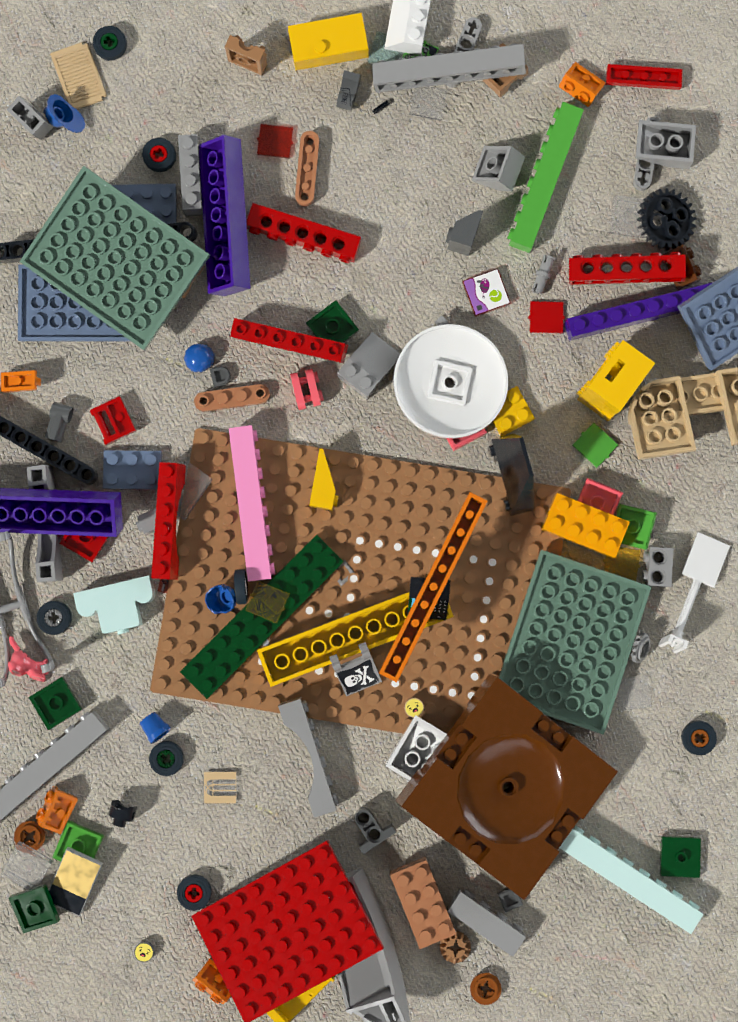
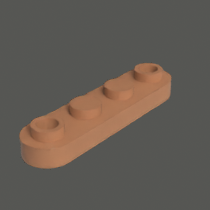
M313 131L304 132L300 138L295 199L303 207L311 205L315 195L319 137ZM312 140L313 144L308 145L307 141ZM307 195L308 199L303 200L301 197Z
M263 384L206 391L196 395L194 404L202 412L259 405L269 400L270 391ZM263 391V396L258 397L257 392ZM206 398L207 403L202 405L200 403L201 399Z

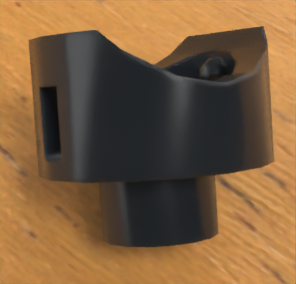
M112 800L108 816L114 818L112 825L124 828L126 822H133L137 806L127 808L119 800Z

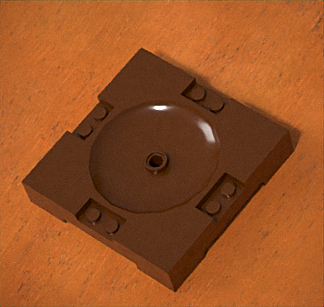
M489 674L466 704L468 707L421 770H417L395 801L525 900L559 854L558 849L580 818L584 819L618 771L549 719L543 712L501 679ZM510 782L509 788L504 790V784Z

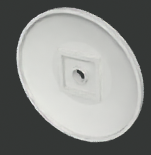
M446 324L426 329L407 343L396 362L393 384L396 399L401 410L415 426L437 437L462 438L481 431L499 414L507 396L508 374L503 357L487 337L465 326ZM445 379H453L455 386L448 388L445 385Z

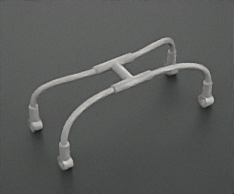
M8 531L0 533V542L8 540L11 573L18 601L0 606V630L5 650V669L3 678H0V688L6 684L9 675L8 662L10 661L9 643L3 613L18 608L21 609L24 620H26L33 637L48 660V663L40 666L42 673L52 671L55 667L51 655L32 624V617L21 585L19 586L15 567L13 539Z

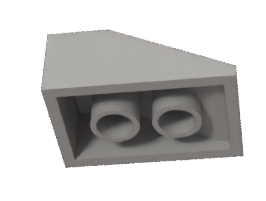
M639 120L635 158L670 168L689 169L694 158L696 125Z
M372 332L337 372V377L368 400L395 366L400 353Z

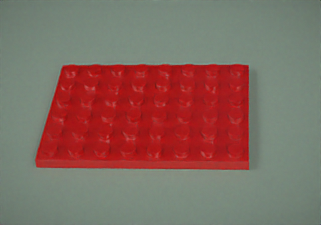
M328 840L191 916L244 1022L255 1020L384 949Z

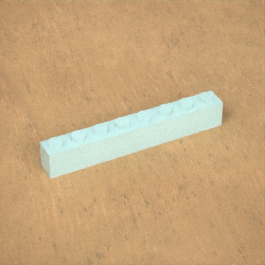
M575 825L559 847L560 849L692 934L703 916V913L699 911V905L691 900L687 903L682 899L684 897L682 894L674 889L670 892L666 889L667 885L659 879H656V881L649 878L650 873L642 868L638 871L632 867L634 865L633 862L625 857L620 859L616 856L617 852L608 846L606 849L600 846L601 841L592 835L590 838L583 835L585 831Z

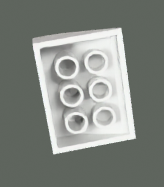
M415 715L385 766L410 781L417 770H421L447 734Z

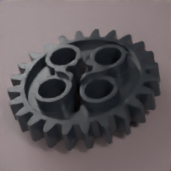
M668 188L664 190L658 189L643 199L644 202L639 205L642 209L638 210L637 213L641 217L636 220L642 224L638 226V229L644 230L641 236H648L646 242L652 240V247L658 244L659 250L664 248V246L666 251L671 248L675 249L678 246L684 245L690 240L689 237L694 234L692 229L696 228V225L692 222L697 220V218L692 217V214L696 211L690 210L692 203H686L688 197L681 198L682 192L675 195V189L670 192Z

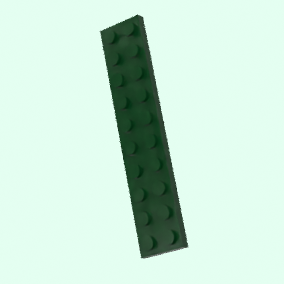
M316 535L266 585L269 587L267 589L263 588L264 593L268 589L272 592L268 598L266 596L263 600L261 599L263 603L260 604V610L269 613L268 617L265 618L263 614H261L262 616L258 615L260 611H257L256 603L259 608L258 598L254 597L180 673L208 699L344 561ZM276 590H279L280 593L283 592V596L276 602L273 600L274 603L271 607L269 605L271 601L268 604L266 603ZM282 598L283 603L279 606L280 610L277 612V607L273 610L272 608Z

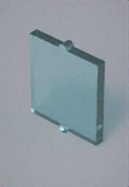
M377 31L368 63H377L381 60L394 61L401 58L403 52L384 49L387 34Z

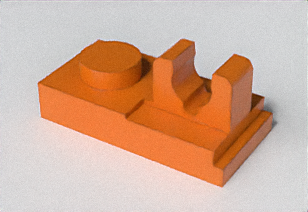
M36 370L1 373V392L4 393L37 390V386H41V378L37 377Z

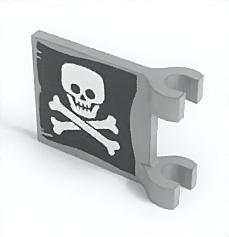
M366 642L358 645L362 656L340 664L337 654L329 657L346 696L382 682Z

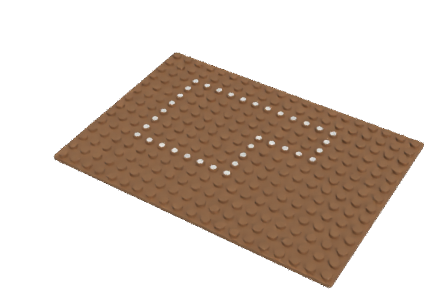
M197 428L194 433L176 537L179 557L178 580L169 579L150 687L151 692L280 713L279 703L301 696L302 701L306 700L309 711L306 712L308 718L404 734L413 720V717L408 716L405 712V703L410 698H418L424 705V711L419 717L447 734L468 707L466 704L487 676L491 674L499 677L540 550L561 556L564 538L543 531L541 528L554 495L559 493L570 498L571 490L565 487L534 483L533 511L510 516V512L505 510L503 500H506L507 493L502 477L320 448L324 450L336 495L339 496L337 507L333 506V511L309 506L319 448L258 438V441H255L256 449L260 450L261 460H257L258 468H262L263 473L260 485L264 487L266 497L262 498L263 506H267L268 517H265V525H269L270 536H267L268 544L272 545L273 555L270 556V563H274L275 574L272 575V579L316 535L342 560L345 559L355 572L350 573L344 565L335 570L258 649L408 593L411 577H427L469 492L488 502L449 578L451 580L449 605L454 617L423 629L397 682L379 674L382 682L346 696L332 664L270 687L256 650L206 699L180 671L247 605L237 604L236 602V606L232 611L214 614L207 608L205 602L206 593L210 588L220 584L228 585L235 591V570L245 569L246 575L247 570L230 435L226 432ZM348 576V581L340 586L337 581L339 579L342 581ZM247 578L248 603L254 598L252 596L259 593L254 591L262 589L256 587H265L272 579L248 582ZM395 640L369 649L378 673ZM362 653L340 660V664L362 656Z

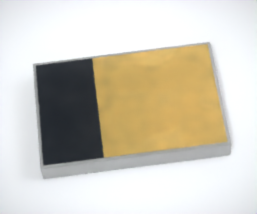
M67 847L49 888L54 905L80 917L103 862Z

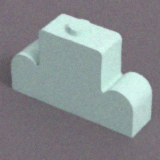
M148 575L73 593L76 609L81 616L92 617L98 613L102 633L107 634L117 631L118 635L128 633L129 628L142 625L138 602H152L155 598L153 580Z

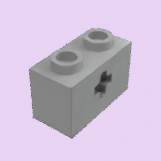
M18 96L7 109L17 121L40 140L53 128L48 120L29 101L21 96Z

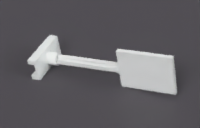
M697 533L681 573L693 579L692 585L675 629H672L671 634L661 638L658 646L663 647L669 644L671 647H674L672 651L674 653L687 648L689 641L682 639L683 629L700 585L703 583L712 588L715 587L728 553L729 545L702 533Z

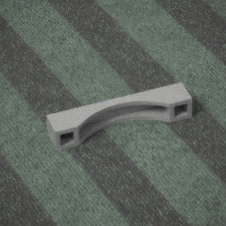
M38 465L27 467L29 489L55 490L52 466ZM38 534L35 566L36 578L39 583L63 581L59 535Z
M300 696L279 703L278 708L284 725L301 738L312 759L314 777L308 800L314 818L337 811L336 805L339 804L336 792L332 793L330 788L333 785L331 776L325 773L324 768L327 767L324 756H320L318 751L321 745L318 737L314 738L312 731L315 730L312 719L308 720L306 712L309 711L306 700L302 701Z

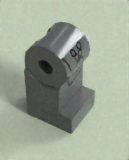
M344 70L336 107L349 111L352 110L361 82V74Z

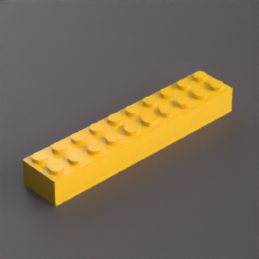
M409 592L258 649L257 652L270 687L332 664L329 657L337 654L340 661L361 653L358 645L366 642L368 649L395 640L407 617ZM449 603L446 620L454 617ZM428 619L424 628L445 620Z

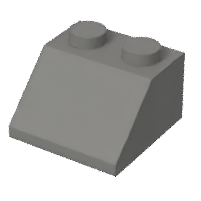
M484 146L472 181L498 191H513L525 156L512 146Z

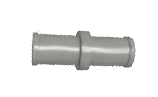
M543 255L540 268L535 274L537 277L531 290L532 292L543 295L547 279H550L551 276L550 271L555 261L554 257Z

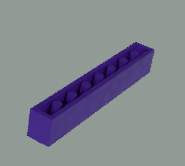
M712 283L567 318L564 324L568 339L572 341L680 314L678 305Z

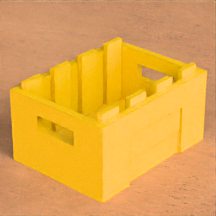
M624 340L621 343L616 342L604 355L606 358L605 362L591 381L588 380L577 392L579 395L577 400L607 422L622 410L655 364V362ZM608 374L612 376L610 380L605 378Z

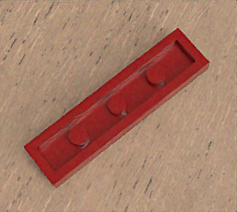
M607 64L605 85L680 90L682 88L683 69Z

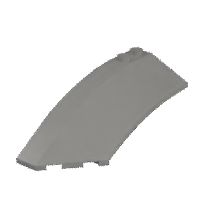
M363 868L345 873L384 946L383 950L338 974L346 1006L345 1011L351 1015L354 1013L362 1017L364 1022H411L398 957L376 896Z

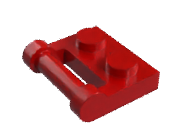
M120 396L90 410L91 416H94L104 437L103 442L105 446L136 432V428ZM103 411H106L116 432L113 435L110 434L101 413Z

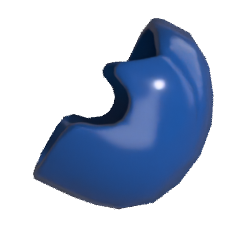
M206 344L191 345L186 350L184 356L187 368L193 372H205L209 367L213 366L215 359L212 348Z
M225 584L210 588L205 596L207 608L214 614L232 611L236 606L235 591Z

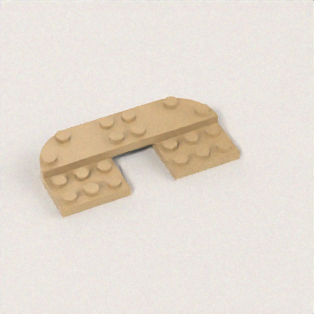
M738 368L717 370L715 373L683 378L680 376L662 378L645 385L633 398L628 410V425H631L638 460L694 452L696 446L689 418L692 415L724 411L731 446L738 445Z

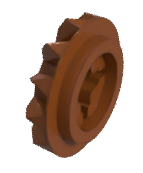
M25 821L16 828L14 841L20 850L35 852L45 842L46 832L36 821ZM36 831L34 833L35 835L33 836L34 841L30 839L24 842V840L28 836L26 832L31 833Z
M489 972L480 973L473 978L470 984L471 995L479 1004H493L501 995V983L496 976ZM487 981L489 988L493 990H487L484 996L483 989L480 987L484 986Z

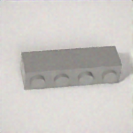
M197 134L178 135L182 209L185 216L203 215L198 146L200 142Z
M459 888L447 906V911L513 957L526 938L523 933L524 929L516 923L510 924L506 921L508 918L498 911L496 914L490 910L491 906L485 901H477L471 891L467 889L463 891Z

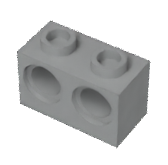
M648 547L647 551H644L643 562H646V570L642 572V581L645 582V585L654 587L672 586L674 548ZM656 552L662 556V560L659 563L655 562L653 558ZM655 571L661 575L659 582H655L652 578Z

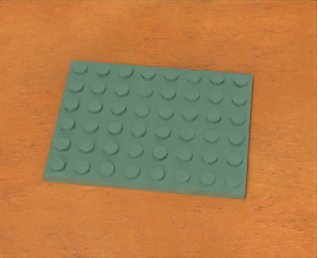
M83 166L19 262L138 347L146 350L206 263L210 254Z
M540 550L498 678L543 712L544 715L604 735L651 586Z

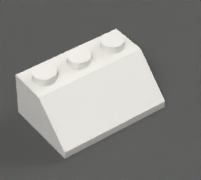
M393 0L384 49L421 55L431 0Z

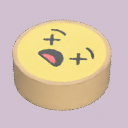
M410 698L406 701L404 709L408 716L414 718L415 715L419 717L423 713L424 705L420 699Z

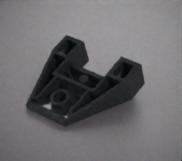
M511 434L492 439L491 445L488 448L490 456L495 458V462L498 461L507 493L506 500H503L505 510L510 512V516L533 511L534 474L523 437Z

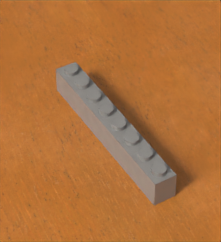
M511 44L503 47L493 46L488 49L475 48L471 51H454L449 54L437 53L433 56H416L409 59L399 58L394 61L381 60L377 63H372L373 84L376 93L526 74L523 44Z
M87 711L79 718L81 722L76 726L74 724L69 726L64 731L66 734L61 739L59 736L49 743L51 747L48 750L42 749L34 756L36 758L35 761L31 764L27 762L19 769L21 772L16 777L13 774L4 781L6 785L0 789V822L110 729L96 711L91 713Z

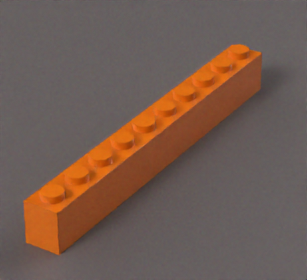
M471 492L467 495L379 674L395 682L398 681L488 502L487 500Z

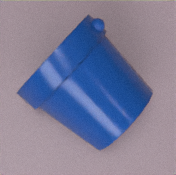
M156 712L149 714L140 722V726L151 744L159 741L171 730V727Z

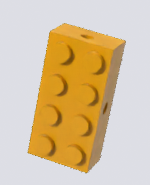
M556 493L541 530L611 558H616L630 522Z

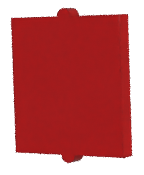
M530 301V315L528 316V319H530V333L563 334V320L565 319V316H563V302Z

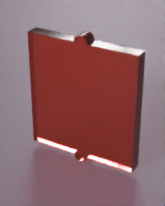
M261 124L259 137H257V155L290 159L291 146L293 145V127Z

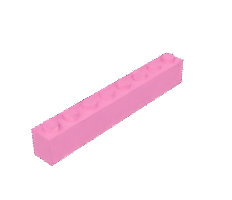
M252 425L229 428L248 582L269 580L275 574L274 563H270V556L273 555L272 545L268 544L267 536H270L269 525H265V517H268L267 506H263L262 498L266 497L265 489L260 485L263 473L262 468H258L257 460H261L260 450L256 449L255 441H258L257 430H253Z

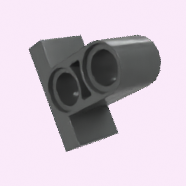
M361 807L356 811V824L367 839L359 844L363 854L396 833L392 823L382 829L370 809ZM360 813H367L369 819L366 822L360 821L358 818ZM372 829H377L380 832L377 838L369 836V832Z

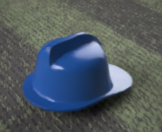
M53 94L48 98V105L44 108L43 113L52 126L65 127L75 133L82 132L85 129V121L81 113L64 98L57 94Z

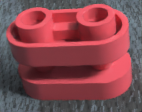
M312 369L305 370L306 376L298 377L297 372L290 374L299 410L306 409L305 403L312 402L313 406L316 407L321 405L320 401H324L322 391L317 390L316 383H319L317 371L313 372ZM308 383L310 394L303 396L301 385Z

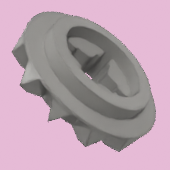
M641 632L634 641L631 656L632 661L638 664L645 660L650 649L648 634Z

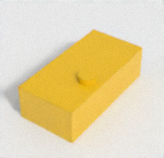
M362 13L288 26L295 71L369 58Z

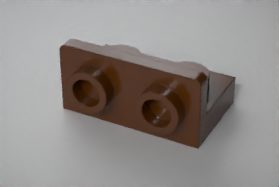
M681 245L662 254L669 255L671 252H680L681 255L686 254L685 282H674L676 289H681L701 280L700 275H702L699 265H695L692 259L695 256L691 247L688 248L686 245ZM666 263L668 270L671 269L670 265Z

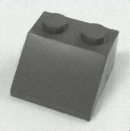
M478 210L456 221L454 227L449 228L445 242L448 243L447 250L469 256L482 217V210Z

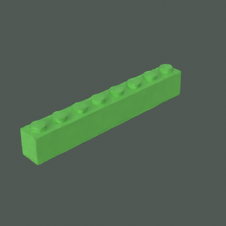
M562 102L560 108L556 107L553 115L556 121L554 125L550 124L546 135L550 137L548 142L544 141L540 150L543 153L542 158H537L533 168L537 170L534 177L530 176L527 184L530 190L528 194L524 193L520 203L524 206L522 211H517L514 219L517 222L515 229H510L507 239H510L509 246L530 253L584 109Z

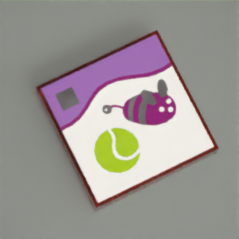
M498 268L462 281L475 317L511 304Z

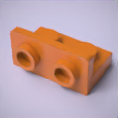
M575 62L565 73L559 87L587 107H590L606 82Z
M53 786L45 796L43 807L37 812L36 821L38 825L61 834L78 798Z
M209 958L199 973L193 978L194 985L198 990L209 993L211 995L210 999L216 1004H225L231 995L214 961Z

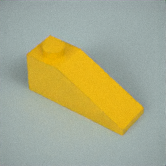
M319 448L309 506L333 511V506L337 507L339 496L336 495L324 450Z

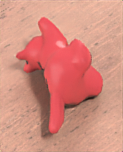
M10 636L9 642L14 649V653L8 662L9 671L15 676L21 677L24 674H28L34 680L45 682V675L49 672L42 673L40 666L48 662L45 658L40 662L34 661L21 650L14 638Z

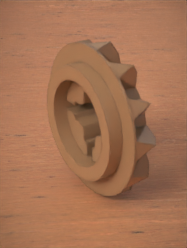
M456 931V935L441 940L440 952L446 961L456 964L463 962L469 957L471 943L464 933ZM455 940H457L458 946L461 947V949L457 950L456 955H454L453 949L449 948L454 946Z

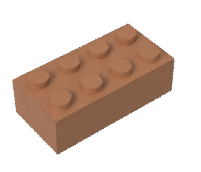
M426 856L390 871L391 879L420 949L456 935L454 925Z

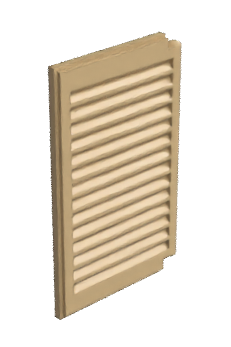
M80 42L50 53L65 97L71 106L79 110L103 101L102 97H106L107 94L88 43L83 45Z

